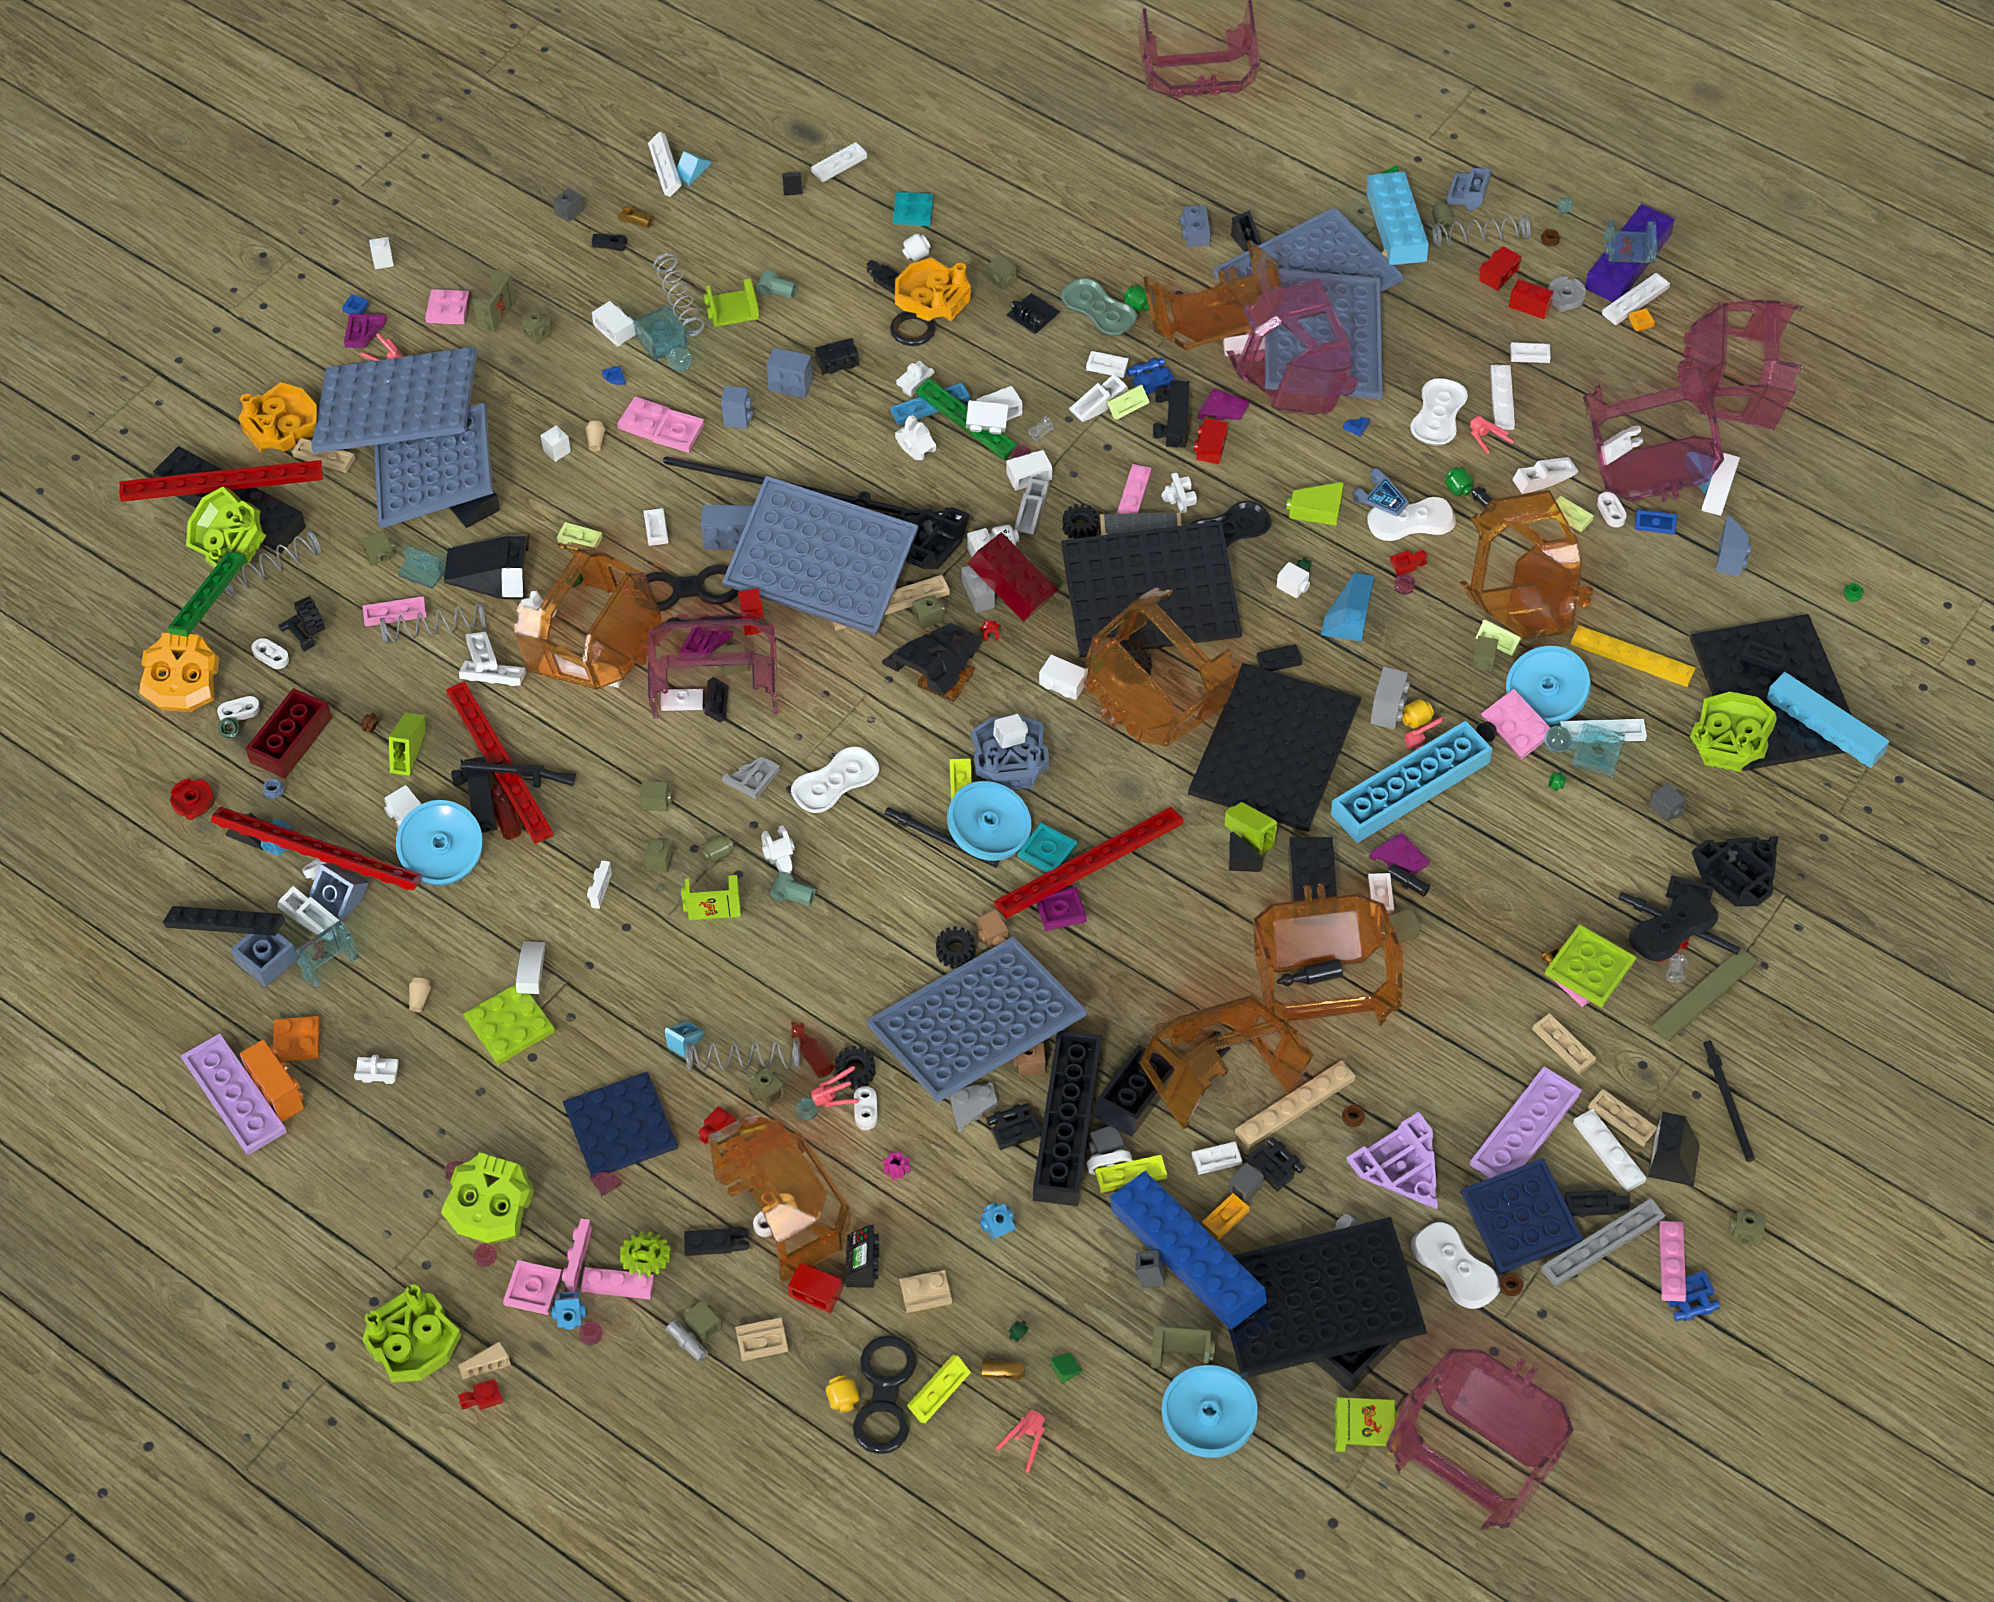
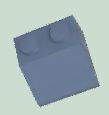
M1727 516L1719 543L1715 572L1740 576L1742 568L1746 569L1748 560L1746 556L1750 555L1752 544H1748L1749 535L1731 516Z
M332 863L321 864L308 898L312 897L342 922L361 902L369 882L349 869H342L340 866Z

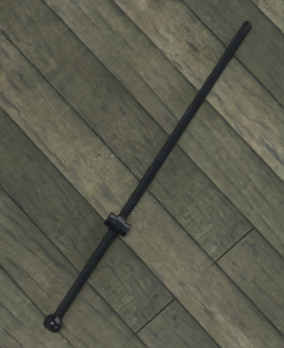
M663 458L664 464L760 485L763 484L765 477L677 458ZM790 483L866 509L872 508L895 514H901V511L915 510L871 500V495L866 491H862L854 497Z

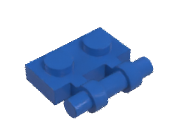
M1153 358L1142 365L1138 363L1133 365V368L1127 369L1129 377L1136 375V378L1132 379L1133 386L1142 385L1146 395L1156 392L1157 387L1165 389L1170 387V380L1176 381L1168 367L1160 369V366L1165 365L1163 358ZM1152 370V372H1150V373H1147V374H1144V373H1143V372H1145V371Z
M1705 1271L1685 1277V1302L1667 1301L1670 1308L1679 1306L1681 1310L1673 1313L1676 1322L1681 1320L1689 1321L1694 1316L1701 1314L1706 1316L1712 1314L1714 1310L1720 1309L1718 1300L1710 1302L1708 1296L1713 1295L1714 1289ZM1699 1301L1700 1305L1690 1308L1689 1302Z

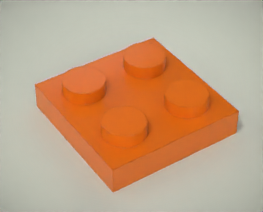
M319 1016L274 1019L273 1047L278 1054L277 1058L279 1061L319 1059Z

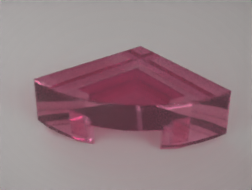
M610 1173L590 1175V1180L601 1196L621 1186V1181Z

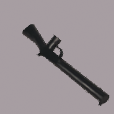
M462 759L460 763L461 770L512 773L520 776L523 780L533 781V787L535 788L541 787V777L573 787L577 774L552 772L543 769L544 765H506L468 762Z

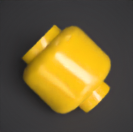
M1422 699L1406 704L1403 708L1402 722L1412 729H1418L1429 724L1434 715L1431 704Z
M846 1375L835 1377L829 1381V1385L826 1387V1394L830 1407L834 1410H840L841 1413L852 1411L854 1405L859 1401L855 1381L847 1378Z

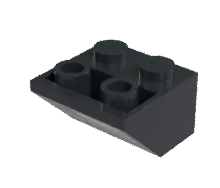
M874 1225L865 1226L847 1235L845 1281L848 1288H874V1279H879L878 1258L880 1255L879 1234L874 1233Z

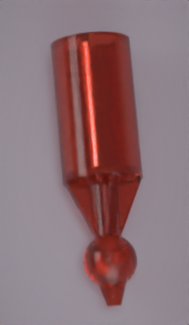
M493 784L491 795L496 799L494 813L502 836L506 840L515 839L520 836L521 829L513 806L503 797L504 790L497 784Z
M792 1021L791 1036L793 1038L799 1037V1050L817 1077L824 1078L831 1074L835 1066L818 1041L804 1033L805 1025L803 1023L797 1024Z

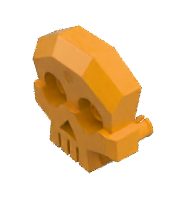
M931 257L910 264L895 279V304L904 311L917 313V317L927 321L937 317H944L952 321L964 309V306L970 302L971 285L967 279L966 265L963 263H956L954 267L948 268Z
M280 382L262 396L256 395L253 397L251 394L241 396L240 401L243 409L239 416L242 430L261 453L268 448L285 452L297 445L296 442H299L301 438L309 439L314 435L318 408L316 403L302 388Z
M162 633V637L154 645L143 651L141 665L145 670L141 679L139 693L163 711L192 712L214 701L213 675L218 673L219 656L200 635L190 634L188 637ZM166 671V675L161 677V673ZM197 673V677L191 679L192 674Z

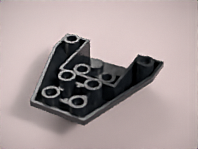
M507 533L448 548L444 583L500 599H524L525 580L523 569L525 551H529L530 533Z

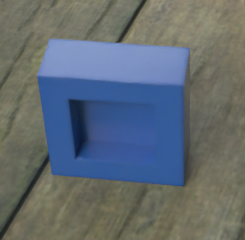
M352 294L342 306V310L346 314H363L369 307V302Z

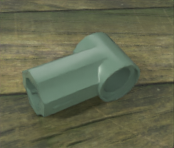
M765 271L756 285V290L763 296H770L773 293L787 298H794L797 289L796 282L778 278L777 274L772 271Z
M779 873L769 894L777 901L785 902L789 899L809 906L814 900L816 887L797 882L786 873Z

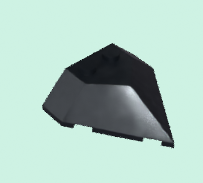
M946 507L945 511L923 509L901 511V514L890 515L889 512L882 513L918 525V531L906 561L922 569L937 570L961 544L970 517L969 513L954 507Z
M1771 836L1770 839L1760 840L1759 837L1726 839L1725 842L1705 840L1692 850V856L1701 879L1708 885L1714 886V890L1735 907L1759 906L1773 894L1772 886L1777 857L1776 847L1779 836Z

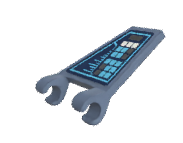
M1374 468L1370 472V475H1373L1370 480L1378 484L1369 495L1362 489L1356 488L1353 491V495H1355L1353 501L1356 503H1366L1398 517L1408 506L1409 502L1384 473Z

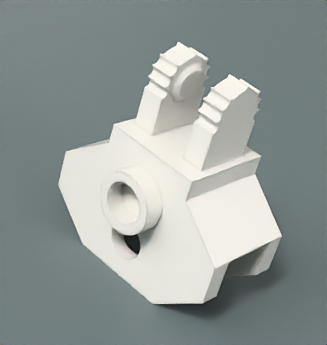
M913 415L909 416L905 421V426L895 433V438L901 448L915 460H923L925 452L936 451V444L931 438L929 430L923 423L917 422L916 417Z
M784 826L778 827L779 840L773 842L767 831L762 832V851L765 859H769L771 864L776 863L779 873L791 874L793 867L790 858L795 847Z

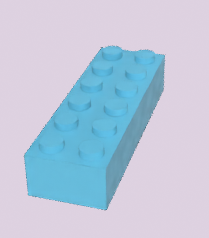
M1405 172L1368 175L1366 193L1383 247L1386 250L1389 265L1427 262L1428 241Z

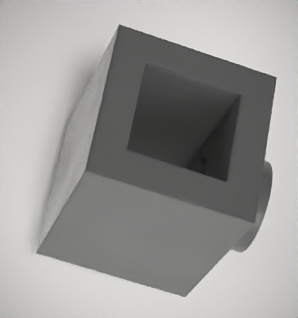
M570 188L553 199L555 214L568 222L584 210L582 196Z
M1667 783L1652 794L1649 806L1668 822L1674 817L1678 818L1684 812L1683 807L1686 799L1679 791H1676Z
M1111 1126L1106 1128L1099 1127L1090 1133L1087 1147L1091 1156L1095 1154L1104 1155L1113 1153L1118 1149H1123L1124 1142L1117 1129Z
M1246 1162L1229 1180L1228 1192L1230 1194L1234 1193L1247 1204L1263 1187L1264 1175L1257 1167H1252Z
M1159 1250L1137 1252L1135 1270L1142 1289L1165 1286V1266Z

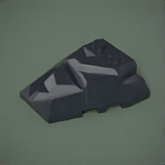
M949 623L895 649L882 660V664L896 672L906 665L926 676L929 689L944 695L958 683L960 672L966 670V662L969 658L974 657L983 640L982 637L954 623Z

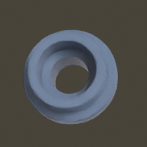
M269 779L264 783L262 791L265 797L276 799L283 794L284 786L277 779Z

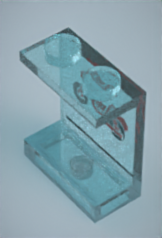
M1609 220L1608 228L1604 229V240H1607L1605 243V254H1608L1609 262L1655 263L1658 250L1655 222H1647L1645 232L1614 231L1613 220Z
M340 921L296 950L299 958L296 961L302 969L300 972L306 982L311 981L315 987L320 985L315 969L341 951L351 962L359 958L352 934Z

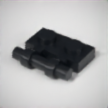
M1028 1103L1023 1105L1016 1104L1009 1110L1003 1112L999 1110L993 1112L992 1116L986 1117L988 1126L998 1125L992 1127L991 1132L999 1150L1041 1136L1042 1130L1034 1113L1024 1115V1113L1031 1111ZM1013 1117H1016V1118H1017V1119L1012 1120V1121H1009V1122H1006V1121H1005V1120L1010 1119V1118H1013Z
M1271 1137L1267 1142L1271 1148L1267 1149L1263 1144L1246 1157V1162L1252 1167H1257L1264 1175V1179L1278 1192L1294 1178V1173L1291 1169H1295L1300 1174L1304 1171L1305 1166L1300 1163V1159L1296 1155H1292L1286 1149L1285 1144ZM1280 1155L1285 1162L1282 1163L1276 1156Z

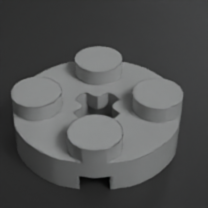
M1561 276L1550 282L1548 289L1554 291L1552 305L1558 311L1565 312L1583 305L1586 289L1581 281L1575 278L1573 281L1566 276Z

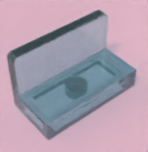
M407 546L403 551L405 563L398 571V575L433 589L445 573L442 559Z

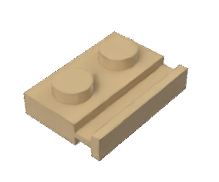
M945 1270L899 1279L906 1313L952 1304Z
M782 1318L735 1327L742 1361L788 1352Z

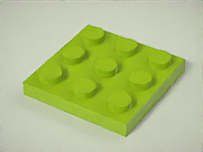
M1579 924L1545 971V975L1602 1008L1633 966L1637 957Z
M516 984L463 1014L464 1019L497 1065L555 1033L553 1025L529 993H517Z

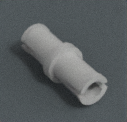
M677 1319L667 1326L666 1331L679 1342V1346L682 1349H686L697 1362L705 1359L709 1351L695 1339L696 1335L693 1332L689 1333Z

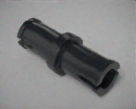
M1395 864L1391 865L1387 872L1390 873L1391 878L1400 882L1402 887L1405 889L1410 888L1422 897L1426 896L1430 890L1429 884L1416 878L1414 873H1408Z

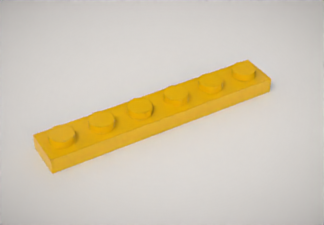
M1578 625L1570 644L1688 687L1696 668Z

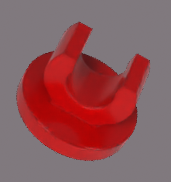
M996 621L984 622V626L980 627L981 631H985L983 635L984 641H988V633H994L995 640L999 639L997 629L1001 628L1000 624H996Z

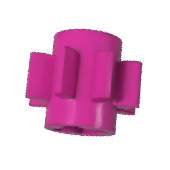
M902 1151L899 1153L889 1152L890 1156L888 1159H883V1165L885 1166L883 1168L884 1175L889 1174L892 1180L895 1178L903 1180L905 1172L910 1173V1166L908 1165L910 1158H904Z

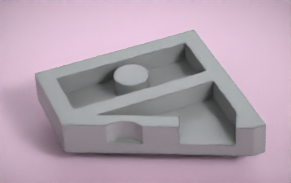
M760 757L751 764L739 767V771L734 774H725L722 780L729 786L756 800L779 773L780 766L764 757Z
M993 1082L965 1087L949 1096L957 1132H961L964 1130L965 1125L973 1120H978L985 1112H989L997 1106Z

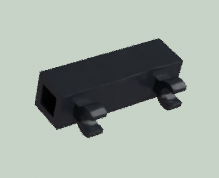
M1170 380L1169 390L1162 387L1156 388L1155 402L1163 403L1169 401L1167 426L1161 423H1153V438L1166 437V447H1186L1190 381Z
M485 756L464 760L468 762L487 763ZM474 770L451 771L454 786L462 785L465 782L468 783L471 804L470 812L476 818L482 833L497 830L489 772Z

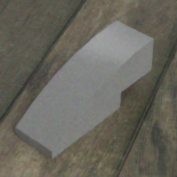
M1029 478L1014 530L1034 536L1048 497L1049 482Z

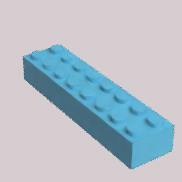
M1464 721L1332 801L1331 815L1356 843H1359L1488 765L1491 759L1492 748L1467 721Z

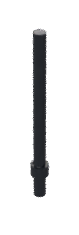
M890 807L886 808L884 814L897 820L898 824L914 828L974 857L964 851L952 837L912 819V816L905 812L900 813ZM974 857L994 868H997L1000 862L999 860L989 861Z
M1621 892L1619 895V900L1632 905L1633 909L1639 912L1644 911L1655 917L1660 916L1664 912L1648 904L1646 900L1640 897L1635 898L1624 892ZM1707 931L1695 934V936L1735 955H1738L1741 947Z
M1706 1041L1703 1045L1708 1056L1707 1063L1714 1072L1746 1162H1751L1755 1160L1722 1071V1061L1720 1056L1716 1054L1712 1041Z

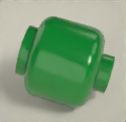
M1131 285L1123 296L1125 298L1124 303L1133 307L1136 313H1140L1142 310L1146 312L1152 305L1150 301L1151 293L1141 285Z
M1456 466L1445 476V485L1455 496L1462 494L1467 496L1474 489L1472 485L1475 479L1464 467L1458 468Z

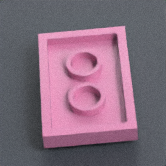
M1514 689L1481 713L1482 718L1486 722H1491L1495 725L1497 734L1521 760L1554 735L1553 730Z

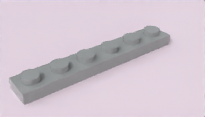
M1649 1199L1541 1267V1271L1556 1288L1660 1223V1221L1665 1219L1666 1215L1652 1199Z

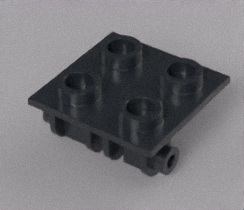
M1031 293L1021 302L1012 301L1010 304L1012 310L1006 316L1036 334L1054 319L1060 311Z

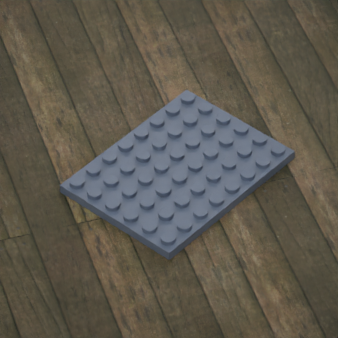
M1336 207L1213 268V275L1226 288H1230L1235 292L1237 300L1254 317L1264 318L1266 268L1380 278V293L1403 281V275L1393 265H1389L1388 260Z
M1266 268L1265 389L1381 399L1380 278Z
M476 347L326 368L317 414V424L315 425L311 445L313 453L465 433L478 355Z
M766 476L722 584L738 591L758 588L760 598L876 636L917 534L918 525Z
M1011 937L867 1019L866 1022L870 1030L938 1103L1087 1016L1086 1009L1014 937Z

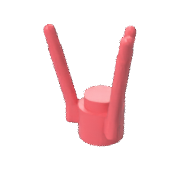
M379 333L376 334L378 339L390 351L386 356L387 359L405 357L389 338L385 340ZM361 352V356L366 357L367 359H370L372 361L381 360L374 356Z
M1481 416L1475 417L1470 424V428L1473 430L1471 435L1476 438L1486 454H1490V451L1479 435L1485 436L1489 431L1511 444L1514 443L1511 438L1506 436L1508 435L1507 431Z
M1439 717L1417 730L1405 733L1404 740L1408 749L1415 748L1416 751L1424 746L1422 745L1425 742L1423 732L1441 723L1443 718Z
M852 1066L830 1080L821 1083L820 1087L812 1089L814 1103L817 1106L824 1104L826 1108L833 1105L858 1103V1099L832 1100L835 1098V1091L850 1086V1081L834 1087L830 1086L854 1071L855 1067Z
M1029 1410L1027 1415L1022 1417L1013 1430L998 1444L996 1450L999 1451L1018 1431L1019 1433L1016 1435L1015 1440H1019L1024 1433L1031 1436L1035 1433L1036 1437L1025 1469L1029 1473L1041 1436L1045 1431V1428L1042 1427L1045 1418L1039 1412Z

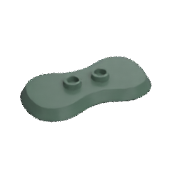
M1080 278L1074 280L1061 292V299L1068 308L1090 317L1096 327L1108 336H1119L1125 333L1137 321V313L1133 307L1111 298L1103 287L1093 279Z

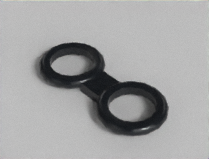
M907 311L898 314L890 325L893 338L907 346H920L927 343L934 336L936 330L933 319L927 321L917 317V313ZM918 319L923 321L928 328L923 335L911 338L902 335L898 327L903 321Z
M713 565L703 569L697 576L675 578L673 575L665 572L646 574L635 584L633 596L636 603L642 608L660 612L674 606L680 598L698 596L702 601L710 604L728 603L738 596L739 591L731 588L730 591L722 595L707 593L702 587L705 579L715 574L725 575L728 566ZM663 581L673 588V593L665 601L651 602L642 596L643 588L650 582Z
M889 1335L880 1336L870 1341L863 1349L860 1358L861 1370L866 1379L874 1384L872 1402L863 1406L855 1416L853 1434L862 1448L875 1454L891 1453L900 1448L906 1441L910 1430L909 1419L904 1410L896 1405L898 1386L905 1383L913 1375L916 1366V1356L909 1343L902 1338ZM885 1346L900 1349L907 1360L902 1372L894 1377H883L876 1374L870 1366V1359L877 1349ZM880 1411L894 1415L900 1423V1429L896 1437L887 1443H875L866 1438L862 1427L869 1415Z

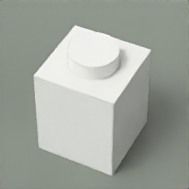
M388 237L369 240L375 269L394 266Z
M557 425L541 435L543 451L555 462L571 452L568 436Z
M1288 562L1278 574L1277 588L1298 598L1302 592L1305 593L1309 588V573Z
M1018 714L995 720L993 735L1002 749L1025 743L1028 728L1025 721H1022Z

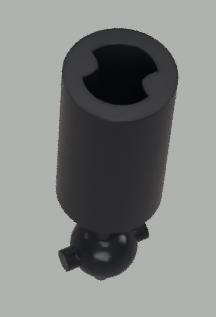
M1335 958L1305 965L1293 975L1285 973L1276 982L1284 986H1291L1293 982L1311 985L1343 977V970L1340 960Z

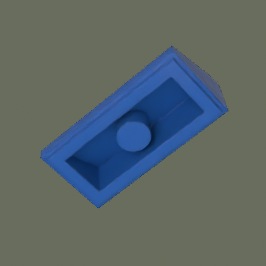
M1636 510L1634 530L1675 535L1677 514Z

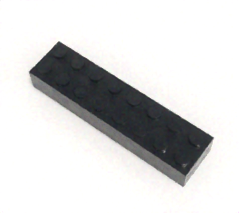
M178 446L153 471V475L155 478L221 471L222 469ZM258 488L231 490L242 501L251 503L261 511L260 525L262 532L266 535L262 544L274 551H277L278 545H283L287 548L294 538L306 528L301 511ZM212 492L175 497L196 508L201 499ZM280 546L278 553L281 554L285 549Z
M1059 1031L1057 1033L1034 1178L1033 1201L1070 1206L1079 1205L1101 1054L1102 1035Z

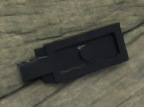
M871 259L866 264L867 272L871 274L875 283L895 295V279L900 274L883 264L879 265L878 262Z
M1611 1190L1565 1192L1564 1195L1565 1203L1572 1216L1613 1215L1621 1210H1629L1630 1207L1629 1195L1617 1196Z

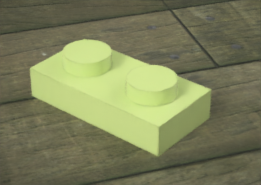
M1138 385L1107 401L1114 419H1119L1150 403L1142 385Z
M1562 496L1549 507L1548 513L1579 532H1582L1593 521L1594 516Z
M567 522L564 523L557 536V540L560 543L592 552L596 551L603 538L602 532Z
M1486 619L1483 621L1476 636V639L1478 636L1497 639V649L1511 656H1514L1522 639L1521 636Z

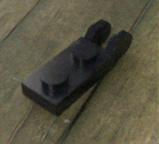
M734 1227L733 1229L684 1231L685 1256L726 1254L733 1251L748 1250L749 1241L735 1240L731 1242V1239L749 1236V1230L745 1227Z

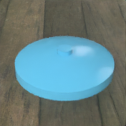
M1543 646L1528 651L1513 664L1508 673L1506 691L1509 693L1514 689L1547 725L1560 723V721L1569 720L1584 707L1590 694L1591 680L1585 663L1577 654L1563 647Z
M979 781L964 786L954 795L947 811V825L953 839L964 851L983 860L997 861L1014 856L1027 842L1031 832V817L1027 806L1014 791L995 782Z
M446 800L429 801L414 808L401 822L396 836L397 855L405 869L423 874L421 882L435 886L453 884L471 873L479 862L483 850L482 831L473 814L460 804Z
M1202 1365L1190 1368L1174 1378L1167 1387L1163 1397L1162 1420L1166 1432L1181 1449L1199 1457L1216 1458L1237 1451L1250 1439L1257 1422V1401L1251 1387L1237 1373L1224 1367Z

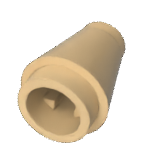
M590 421L585 428L589 450L599 451L605 428L600 421Z
M413 978L409 984V1010L422 1012L431 990V986H429L430 981L427 979Z

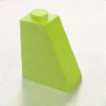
M1338 482L1293 490L1292 498H1288L1286 510H1290L1289 518L1336 526L1344 483Z
M405 712L390 734V773L411 775L426 733L425 715Z
M1243 802L1236 806H1231L1226 811L1224 825L1231 832L1236 833L1258 854L1262 856L1275 846L1277 822L1274 819Z

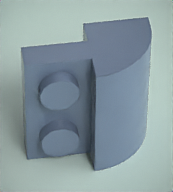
M1472 168L1471 174L1455 173L1447 196V203L1466 205L1467 211L1480 207L1491 177V169Z

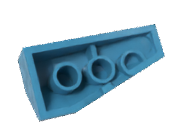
M1359 573L1352 575L1325 615L1321 635L1362 642L1374 576Z

